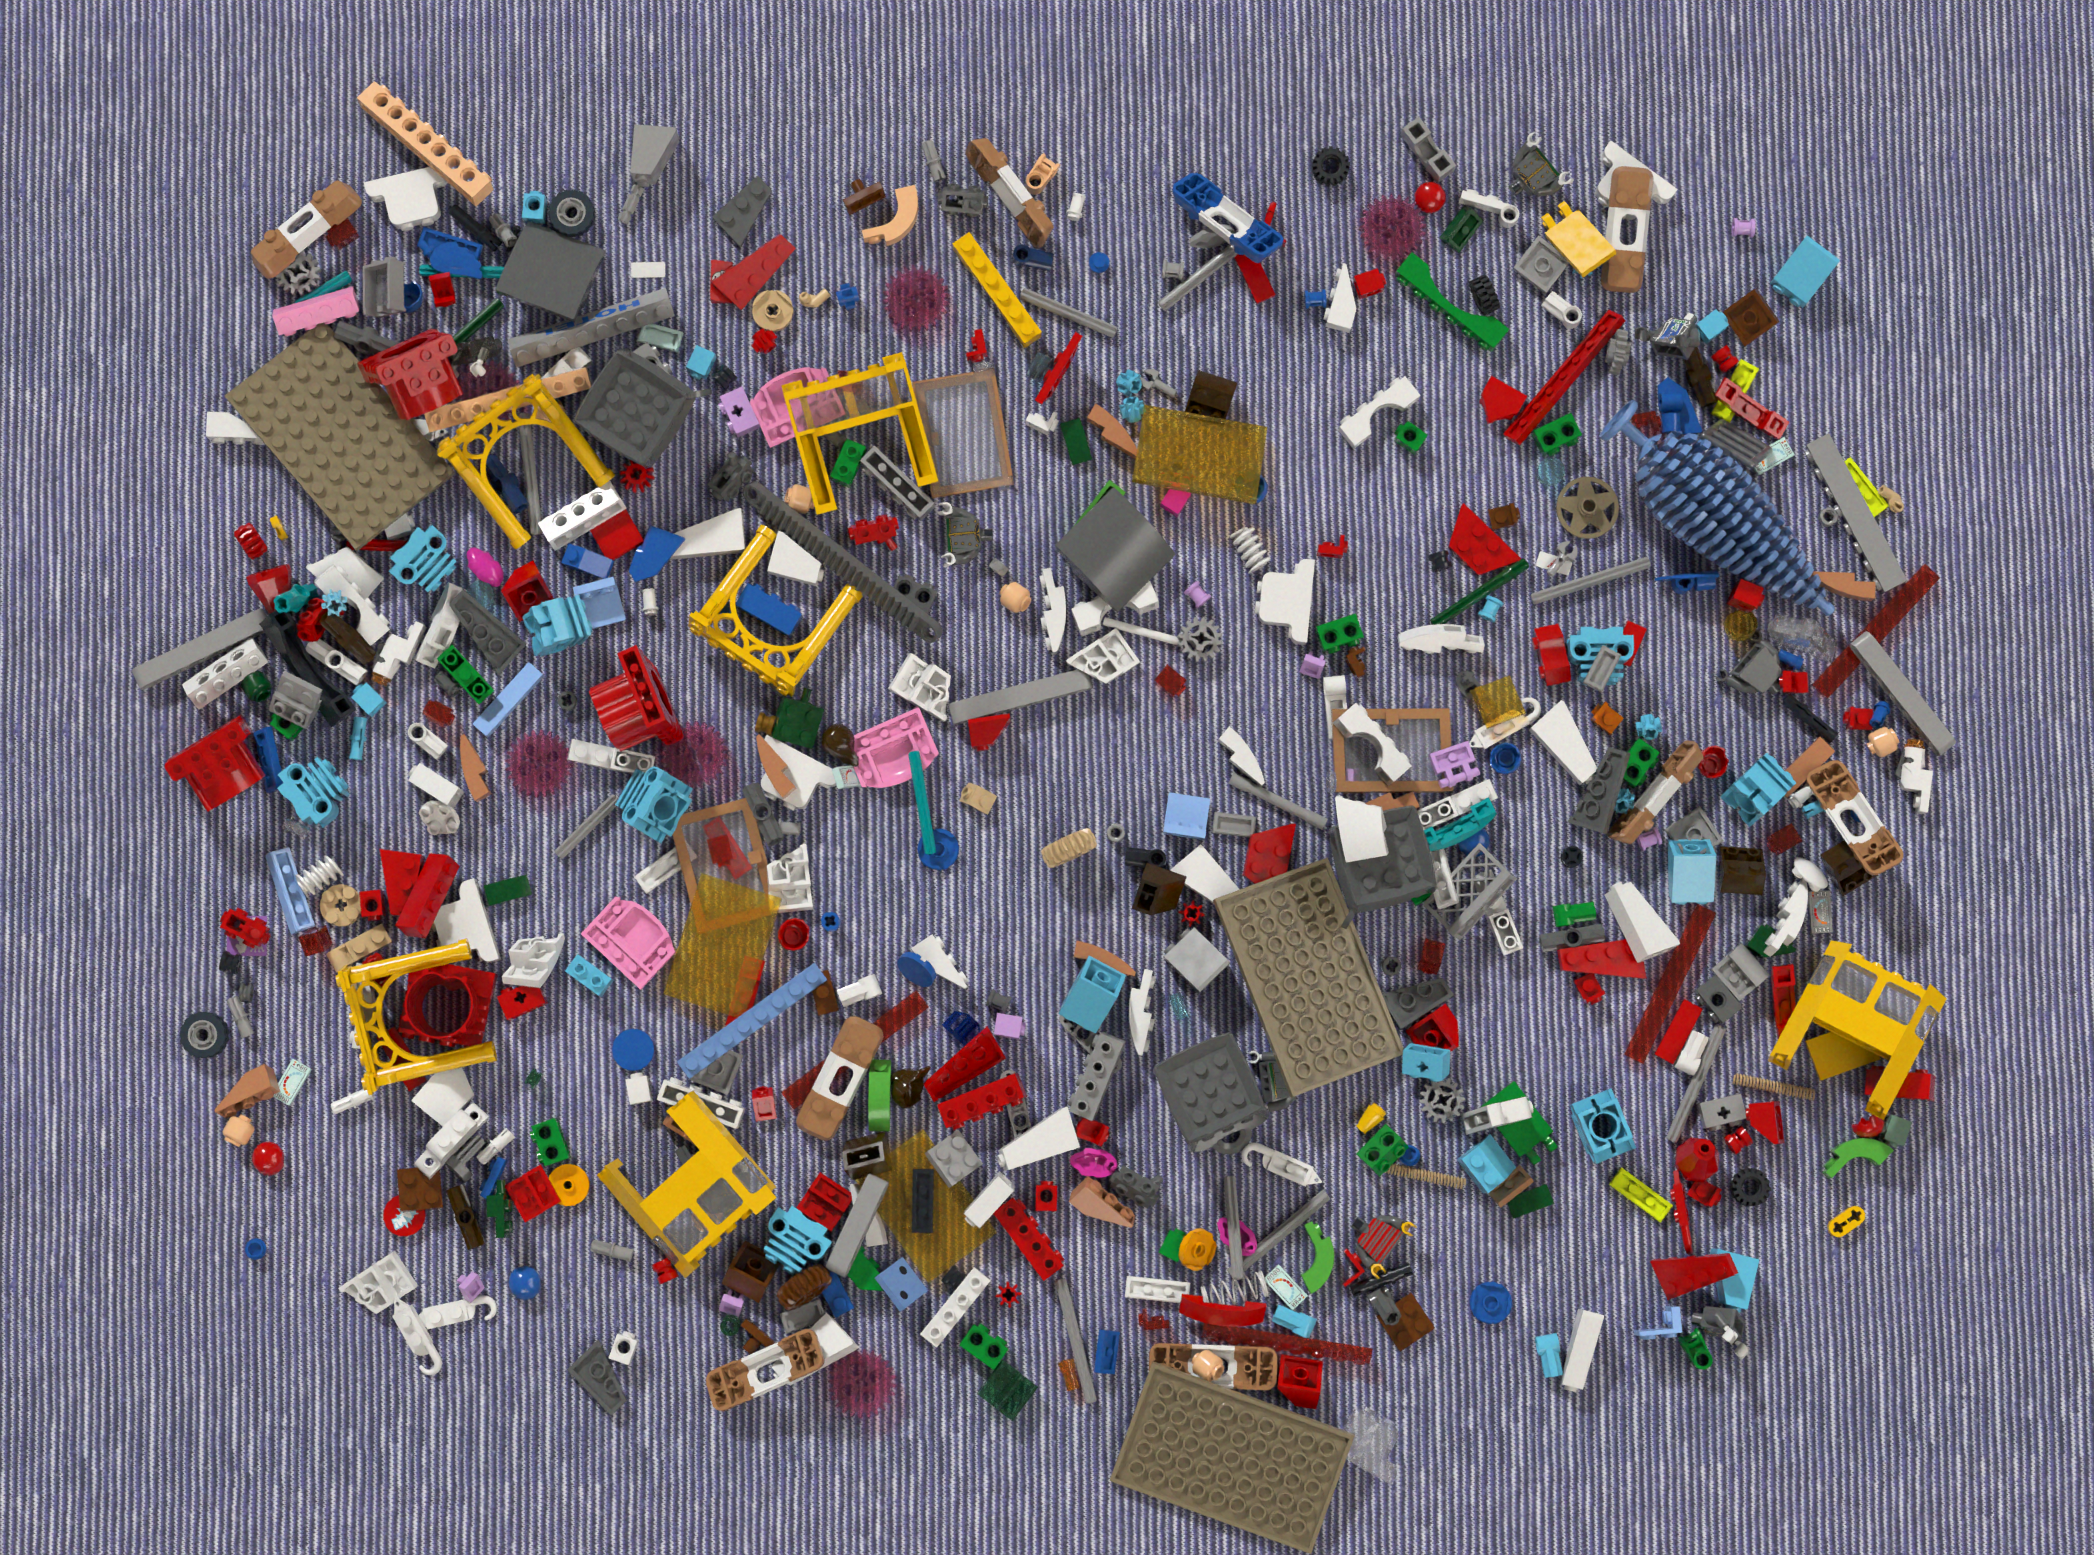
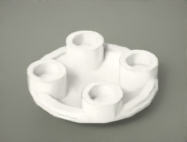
M441 801L426 802L419 810V815L427 826V831L432 835L455 833L459 828L460 820L458 814L452 807L447 806Z
M1801 857L1794 859L1795 867L1792 869L1793 874L1807 881L1813 891L1818 892L1820 889L1828 886L1825 875L1814 863Z

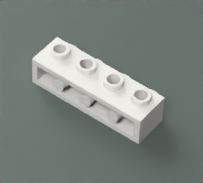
M673 1077L670 1080L665 1079L663 1081L657 1100L674 1106L686 1094L694 1091L722 1124L735 1129L739 1128L746 1109L741 1107V1102L730 1099L729 1102L721 1100L722 1095L710 1092V1095L702 1093L703 1088L692 1084L690 1088L683 1086V1081Z

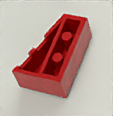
M379 849L390 913L393 916L399 917L424 866L425 856Z
M1872 1066V1069H1866L1865 1095H1872L1885 1070L1884 1066ZM1915 1069V1073L1909 1072L1896 1098L1934 1102L1936 1076L1928 1074V1070Z

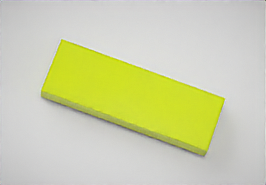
M1740 359L1729 380L1741 387V391L1746 394L1759 368ZM1719 400L1711 412L1715 417L1724 419L1729 423L1734 416V413Z
M1850 457L1844 462L1873 517H1876L1889 505L1878 494L1877 489Z
M1622 1167L1608 1184L1660 1223L1673 1207L1671 1203Z

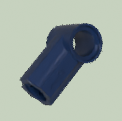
M1020 244L1015 247L1012 260L1018 267L1027 266L1050 272L1054 253L1029 248L1025 244ZM1018 252H1025L1027 258L1020 260L1016 254Z

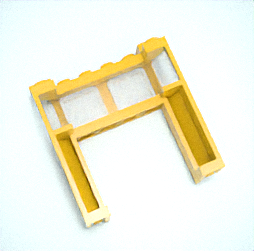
M902 352L882 357L884 366L880 367V364L877 363L867 366V371L851 370L847 372L848 376L841 378L839 374L827 377V382L811 381L807 383L808 387L805 388L803 387L802 380L781 385L817 515L837 510L817 437L898 415L917 487L938 482Z

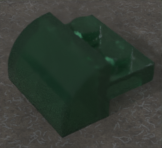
M1002 1359L978 1390L977 1394L1013 1421L1037 1390L1038 1386Z

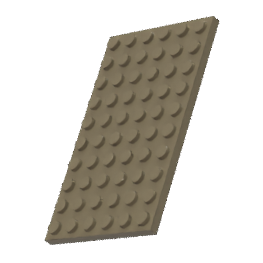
M323 322L317 324L315 328L309 330L228 392L225 398L353 548L358 551L453 477L455 472L442 457L438 456L435 448L410 420L399 419L390 397L377 383L365 382L357 365L358 359L341 340L334 338L335 333Z
M1328 857L1213 900L1291 1098L1403 1055L1404 1048L1353 920L1347 929L1341 927L1349 910Z
M1152 1361L1110 1481L1311 1554L1355 1434Z

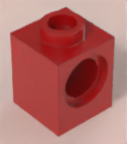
M1378 268L1354 276L1353 283L1359 300L1383 292L1386 280L1384 274L1379 273Z
M370 890L359 892L361 917L367 918L368 921H379L381 916H386L384 891ZM375 900L378 907L375 911L370 912L368 904L370 901Z
M1040 1181V1185H1036L1035 1211H1057V1186H1053V1181ZM1043 1190L1052 1192L1053 1198L1050 1202H1043L1041 1200L1040 1194Z

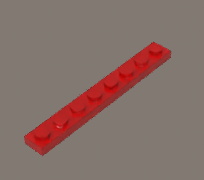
M1611 310L1605 313L1504 432L1503 435L1506 439L1519 446L1523 443L1607 344L1610 338L1623 325L1626 320L1622 315Z

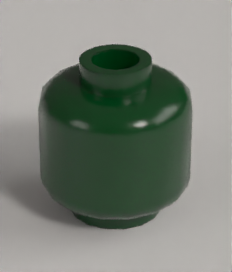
M261 671L252 672L241 681L240 686L251 701L262 702L271 695V682Z

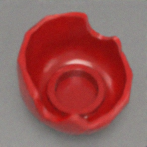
M1435 182L1423 183L1414 194L1415 204L1420 211L1427 214L1438 212L1446 202L1445 190L1440 184Z
M1717 745L1706 747L1701 751L1704 757L1697 767L1706 778H1719L1726 772L1729 763L1725 755V749Z
M792 918L786 920L778 929L779 943L784 949L790 951L802 949L809 941V926L801 919Z
M1871 1114L1869 1120H1865L1862 1117L1859 1123L1852 1124L1851 1128L1859 1137L1872 1138L1882 1132L1884 1120Z
M271 1141L262 1142L253 1151V1165L260 1174L266 1176L276 1175L284 1167V1152L276 1143Z

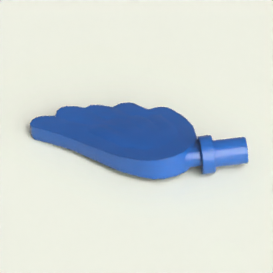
M424 239L417 244L423 251L424 257L427 256L430 259L431 266L437 271L443 273L450 272V274L476 279L483 277V273L480 270L482 264L476 260L475 255L471 254L468 248L459 247L456 242H447L433 249L429 247Z

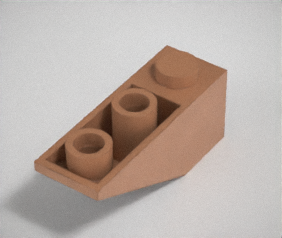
M263 1064L246 1072L215 1108V1113L228 1118L236 1115L242 1109L255 1106V1103L261 1100L271 1099L274 1094L280 1092L274 1069Z
M1087 1176L1071 1192L1069 1202L1084 1215L1129 1228L1133 1227L1135 1220L1133 1211L1129 1207L1122 1205L1115 1195L1104 1190L1098 1181Z

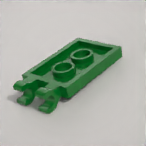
M1513 1081L1481 1107L1526 1097V1095L1516 1082ZM1533 1106L1532 1118L1496 1128L1519 1157L1525 1154L1529 1161L1535 1165L1541 1161V1158L1532 1149L1535 1145L1542 1141L1549 1152L1554 1151L1558 1146L1549 1137L1553 1130Z

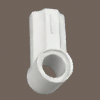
M1553 291L1541 305L1568 329L1576 328L1581 321V310L1569 304ZM1573 313L1577 316V320L1569 321L1566 315Z
M414 723L409 727L408 736L436 760L448 748L446 743L423 724ZM415 728L423 729L424 733L421 738L413 737L412 734Z
M875 974L859 979L857 983L837 990L843 1007L882 994Z
M1692 1030L1683 1050L1680 1051L1674 1063V1067L1694 1076L1700 1065V1057L1709 1038Z

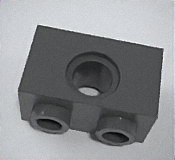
M1717 975L1711 976L1693 991L1696 994L1694 996L1695 1000L1701 1006H1706L1710 1011L1707 1013L1708 1016L1715 1023L1717 1021L1719 1024L1724 1023L1743 1008ZM1713 995H1718L1721 998V1004L1718 1007L1712 1004L1711 999Z

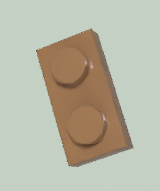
M1519 1165L1501 1184L1488 1194L1501 1208L1534 1181Z

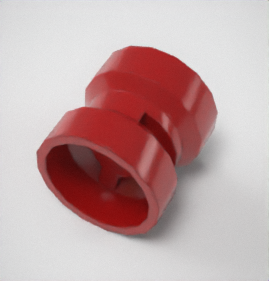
M1728 345L1710 357L1713 362L1719 365V370L1722 374L1740 362L1736 356L1731 354V349Z
M1742 1126L1735 1129V1133L1732 1135L1728 1134L1723 1138L1735 1155L1740 1153L1743 1147L1753 1144L1750 1135Z
M671 1257L651 1265L653 1271L658 1275L657 1280L660 1285L679 1276L677 1270L672 1267L673 1261Z

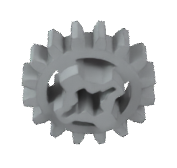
M301 251L300 255L295 256L296 260L293 264L275 276L277 279H281L278 282L280 287L284 286L283 290L286 293L291 289L293 296L296 295L297 291H299L301 296H304L305 290L310 293L311 286L318 287L315 281L321 280V277L317 275V273L321 272V268L316 267L319 264L316 259L312 260V254L306 256V253ZM306 262L311 266L312 271L306 269ZM299 270H301L303 273H302V274H298L297 277H296V275H295L294 273H295V272L297 273V272H299ZM285 275L291 277V284L287 282Z
M1618 329L1614 339L1610 338L1605 362L1609 363V374L1619 375L1622 366H1626L1629 360L1631 342L1627 341L1628 331Z
M1197 617L1193 618V623L1189 620L1186 621L1187 628L1182 626L1180 631L1183 634L1177 635V638L1182 640L1177 646H1183L1184 648L1181 654L1187 652L1188 660L1191 657H1195V663L1200 658H1202L1203 662H1206L1207 656L1213 659L1215 657L1213 652L1219 653L1220 649L1217 646L1223 644L1222 641L1218 640L1223 634L1216 632L1219 626L1213 627V620L1206 623L1205 617H1202L1200 622H1198ZM1198 626L1195 633H1188L1190 629ZM1206 629L1211 632L1212 636L1207 633ZM1199 635L1202 640H1205L1201 644H1198L1199 641L1195 639ZM1187 643L1191 644V646L1194 648L1193 651L1189 648ZM1212 646L1208 652L1202 653L1204 647Z
M1450 1078L1446 1082H1443V1080L1438 1083L1430 1081L1431 1086L1424 1085L1426 1092L1419 1093L1424 1097L1418 1101L1424 1104V1107L1420 1110L1428 1112L1426 1118L1433 1116V1122H1437L1438 1118L1441 1119V1123H1445L1446 1118L1451 1122L1453 1121L1452 1115L1460 1116L1457 1110L1464 1109L1460 1101H1464L1465 1098L1459 1095L1463 1090L1456 1089L1457 1082L1451 1085ZM1440 1086L1448 1087L1452 1091L1449 1093L1444 1092ZM1432 1090L1434 1096L1432 1101L1428 1102V1096ZM1438 1095H1441V1097L1450 1096V1098H1447V1100L1444 1102L1445 1106H1443L1442 1104L1433 1105L1435 1102H1437V1100H1439ZM1456 1098L1455 1106L1451 1111V1101ZM1432 1109H1441L1444 1115L1437 1114Z

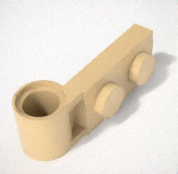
M380 924L331 950L326 955L334 970L338 973L344 965L350 967L353 963L391 944L392 941L384 926Z

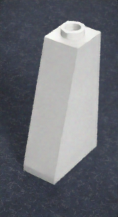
M734 509L674 533L684 537L685 541L673 554L671 560L743 553L746 546L742 509Z
M1561 700L1535 723L1529 731L1579 785L1583 782L1588 784L1594 779V772H1596L1597 767L1565 702Z
M1201 844L1170 870L1187 876L1184 885L1213 904L1214 899L1240 890Z
M1618 882L1610 887L1611 890L1605 894V897L1637 963L1669 952L1680 944L1676 936L1632 882L1626 884Z
M1068 1107L1058 1109L999 1149L997 1159L1000 1167H1003L1004 1171L1080 1148Z
M1578 1309L1562 1371L1563 1375H1561L1560 1384L1565 1385V1390L1577 1392V1388L1583 1390L1604 1315Z
M827 1313L810 1328L818 1337L825 1363L820 1369L859 1348L841 1326ZM777 1360L771 1366L775 1371L773 1374L775 1378L781 1376L785 1370L783 1362ZM816 1371L807 1374L804 1377L798 1378L792 1382H789L787 1384L791 1386L792 1384L804 1379L805 1377L815 1373Z

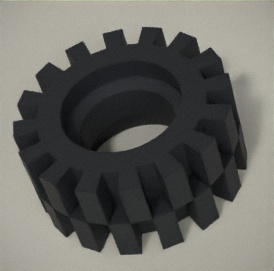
M1329 146L1328 149L1326 147L1322 148V151H1318L1314 157L1312 173L1315 175L1314 178L1319 180L1320 184L1325 183L1328 187L1329 185L1336 186L1346 179L1350 162L1348 155L1345 156L1343 150L1342 152L1339 151L1340 148L1336 147V149H1333V146ZM1328 159H1333L1338 163L1339 169L1336 173L1329 174L1324 171L1323 163Z
M1485 274L1469 281L1472 297L1475 299V303L1483 315L1500 308L1495 288Z
M1746 1168L1738 1171L1730 1182L1732 1197L1743 1206H1758L1764 1203L1765 1199L1770 1195L1768 1194L1769 1191H1771V1187H1769L1770 1181L1766 1178L1767 1175L1755 1168ZM1747 1179H1753L1758 1184V1191L1752 1196L1745 1194L1742 1189L1743 1183Z

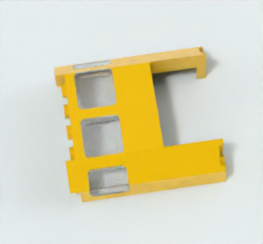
M1831 940L1774 1046L1768 1061L1788 1070L1812 1022L1889 1061L1865 1107V1111L1884 1120L1947 998L1931 984H1929L1927 990H1924L1923 986L1914 981L1910 983L1904 980L1901 974L1897 972L1891 973L1885 970L1881 964L1865 960V957L1857 952H1849L1852 944Z
M694 1091L686 1094L677 1104L670 1107L667 1113L698 1147L699 1151L648 1197L643 1199L618 1170L624 1165L618 1158L605 1165L604 1169L597 1174L599 1179L684 1278H687L700 1266L698 1261L707 1254L705 1249L709 1246L713 1248L722 1241L720 1236L724 1232L727 1234L732 1232L737 1227L736 1222L740 1218L744 1221L752 1213L757 1215L777 1198L772 1193L776 1188L774 1183Z

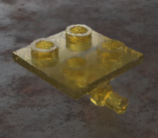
M1510 675L1470 691L1486 729L1526 714Z

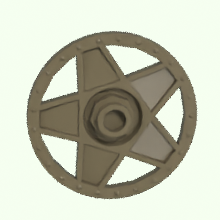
M1580 477L1569 482L1561 490L1556 502V513L1560 524L1568 533L1582 539H1593L1604 535L1613 527L1618 517L1619 503L1614 490L1606 482L1595 477ZM1591 482L1601 485L1608 492L1595 494ZM1579 483L1577 496L1563 497L1570 487ZM1614 503V514L1609 523L1603 510ZM1561 509L1573 514L1570 527L1563 519ZM1588 524L1600 530V532L1592 534L1580 533Z

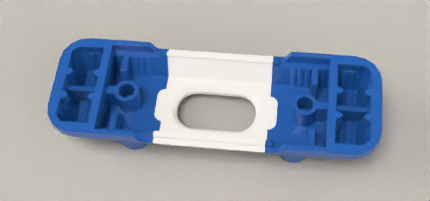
M1191 173L1173 185L1172 193L1174 200L1188 211L1189 218L1193 220L1198 219L1234 246L1235 253L1245 255L1253 262L1260 263L1282 246L1283 237L1280 233L1264 221H1257L1221 193V189L1203 175ZM1216 215L1224 217L1235 225L1239 231L1232 234L1212 219V217Z

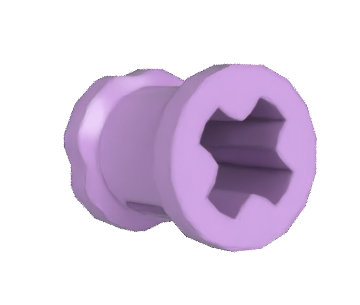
M1733 218L1732 236L1749 235L1754 237L1755 219L1747 221Z
M1199 581L1193 583L1184 592L1185 595H1189L1196 603L1195 607L1197 609L1211 598V595L1206 594L1199 586Z
M1653 827L1651 831L1640 834L1636 839L1641 851H1645L1647 847L1662 844L1660 833L1656 827Z

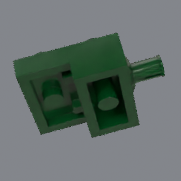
M804 687L801 699L781 696L772 738L813 749L824 708L808 702L811 689Z
M496 1180V1195L486 1196L487 1217L496 1218V1238H510V1233H513V1220L510 1221L509 1212H513V1200L509 1199V1195L505 1193V1180Z

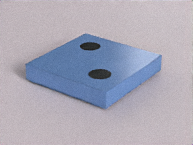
M903 1257L875 1277L876 1281L900 1312L928 1291Z

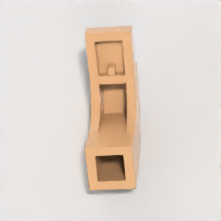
M915 185L895 189L898 203L896 216L886 225L862 230L864 243L876 244L881 242V239H885L886 246L902 240L911 231L918 215V197Z

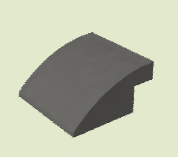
M528 221L508 258L496 286V293L575 323L580 308H584L606 250Z
M1114 487L1055 545L1056 551L1071 564L1072 572L1117 613L1176 555L1149 521Z

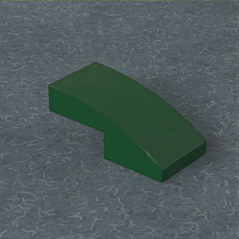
M1080 417L1060 423L1071 464L1076 465L1092 460Z
M527 874L483 886L488 906L532 895Z
M1543 1184L1519 1193L1507 1205L1514 1219L1554 1204L1547 1184Z

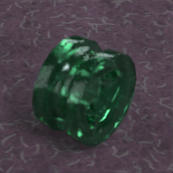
M534 1068L524 1084H530L531 1089H534L541 1080L543 1073H537V1069Z
M727 1315L720 1324L721 1332L724 1335L733 1336L740 1329L741 1322L737 1316ZM727 1321L735 1324L733 1330H731V1327L730 1329L726 1327Z

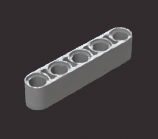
M870 1173L868 1174L827 1261L826 1269L844 1278L847 1276L886 1193L889 1182Z

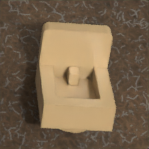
M968 783L963 788L959 801L988 815L997 796L978 785Z

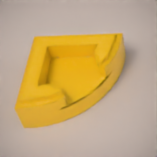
M277 515L270 518L280 540L288 538L281 519Z

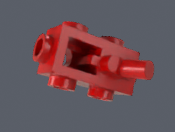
M887 514L875 517V520L868 522L867 519L857 520L855 525H850L851 527L847 528L849 539L854 540L856 545L876 540L878 544L885 542L890 551L898 547L891 538L897 536L896 530L899 529L897 517H888Z
M311 599L308 602L309 607L307 610L299 615L300 620L297 623L298 637L302 641L317 642L326 630L319 622L321 617L328 611L327 608L322 609L321 604L325 602L323 599ZM344 610L339 612V616L344 615Z
M238 907L236 911L229 909L228 912H224L220 919L222 923L220 928L225 930V935L233 939L238 936L244 939L243 944L253 949L255 945L261 947L262 944H267L271 934L268 933L270 928L266 927V921L258 917L252 920L247 917L248 912ZM236 920L241 922L238 928L234 926Z

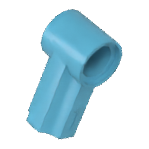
M1278 1304L1271 1321L1309 1339L1317 1319L1301 1312L1297 1313Z
M1557 1333L1535 1337L1544 1378L1563 1375Z

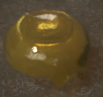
M1734 611L1724 621L1725 633L1732 640L1739 642L1750 639L1758 627L1757 618L1751 611Z

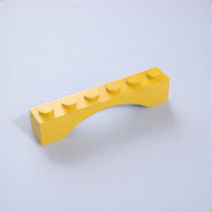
M970 232L952 243L954 252L989 295L1022 346L1026 348L1041 338L1042 331Z

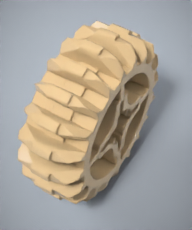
M1088 828L1079 830L1045 846L1041 850L1042 859L1048 868H1054L1093 850L1097 846L1096 838Z

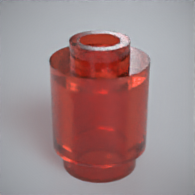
M429 700L422 713L426 716V719L443 728L447 725L450 726L455 719L454 709L437 700Z

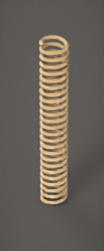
M1738 1073L1733 1078V1085L1736 1080V1085L1739 1082V1086L1742 1084L1744 1087L1747 1078L1746 1087L1749 1084V1088L1752 1086L1754 1089L1757 1080L1756 1089H1758L1759 1085V1090L1762 1088L1764 1091L1767 1082L1766 1091H1768L1769 1087V1092L1772 1090L1773 1093L1774 1091L1778 1093L1779 1089V1094L1782 1091V1095L1784 1093L1788 1095L1789 1090V1096L1792 1093V1097L1795 1095L1797 1098L1800 1089L1799 1098H1801L1802 1094V1099L1805 1097L1806 1100H1811L1812 1092V1101L1815 1098V1090L1808 1089L1807 1087L1801 1088V1086H1794V1084L1788 1085L1784 1082L1778 1083V1081H1768V1079H1758V1077L1755 1078L1754 1076H1745Z
M1396 1163L1392 1164L1387 1171L1389 1174L1391 1170V1175L1394 1171V1175L1397 1173V1176L1400 1175L1401 1171V1177L1404 1173V1178L1407 1175V1178L1410 1177L1412 1179L1414 1175V1180L1416 1177L1419 1180L1421 1175L1420 1180L1422 1181L1424 1177V1182L1426 1178L1427 1182H1429L1431 1177L1430 1183L1433 1182L1434 1178V1184L1437 1180V1185L1439 1182L1442 1185L1444 1180V1186L1447 1182V1187L1449 1184L1452 1187L1454 1182L1453 1187L1455 1188L1457 1184V1189L1459 1185L1460 1189H1462L1463 1184L1466 1185V1178H1459V1176L1456 1178V1176H1449V1174L1446 1176V1174L1443 1175L1439 1172L1436 1174L1433 1171H1426V1169L1423 1171V1169H1416V1167L1413 1169V1167L1410 1168L1406 1165L1403 1167V1165L1400 1166V1164L1397 1165Z

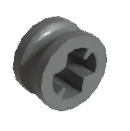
M564 691L558 697V704L563 710L570 711L576 707L577 698L572 692ZM568 695L572 696L571 701L573 703L570 706L568 704L563 706L564 701L562 699L565 696L568 698Z
M1388 957L1382 963V970L1386 975L1394 976L1400 972L1401 962L1396 957ZM1389 960L1397 963V967L1394 968L1395 972H1390V969H1386Z
M241 983L239 990L240 1002H244V1000L252 1002L253 984L246 986L245 983Z

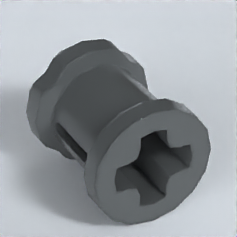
M992 989L985 1006H992L1000 1010L1002 1014H1005L1012 997H1005Z

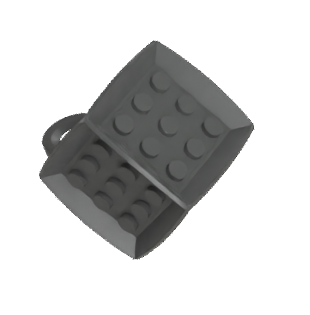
M621 348L616 351L592 384L574 421L586 432L619 454L644 467H651L680 429L695 399L711 395L712 390L709 388L692 391L673 375H669L659 366L631 352L627 348Z
M1404 806L1383 811L1387 826L1384 836L1389 852L1386 856L1346 862L1339 825L1329 829L1328 834L1336 872L1350 910L1341 925L1344 929H1347L1356 913L1394 906L1410 901L1411 898H1418L1423 894L1436 891L1437 884L1430 849L1415 806Z
M1225 1033L1195 1044L1162 1061L1153 1069V1074L1157 1077L1167 1105L1187 1142L1190 1152L1195 1153L1214 1148L1222 1154L1240 1152L1249 1144L1252 1137L1251 1130L1269 1118L1270 1112L1264 1106L1253 1074L1232 1033ZM1240 1130V1137L1237 1141L1233 1143L1222 1141L1221 1138Z

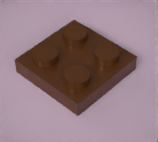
M1757 288L1722 312L1744 346L1749 345L1780 322Z
M417 1167L397 1169L400 1213L443 1209L440 1169L431 1179Z
M1411 1292L1394 1303L1401 1314L1397 1324L1393 1326L1390 1324L1385 1325L1379 1314L1376 1315L1399 1352L1435 1329Z

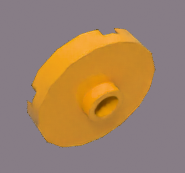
M564 1164L555 1168L549 1175V1180L562 1201L558 1204L574 1206L582 1202L588 1195L590 1189L589 1177L579 1166ZM566 1181L572 1183L570 1189L565 1188L564 1184Z
M1198 1228L1190 1231L1183 1238L1179 1248V1259L1183 1266L1192 1271H1199L1203 1269V1266L1208 1265L1212 1261L1217 1247L1212 1233L1203 1228Z

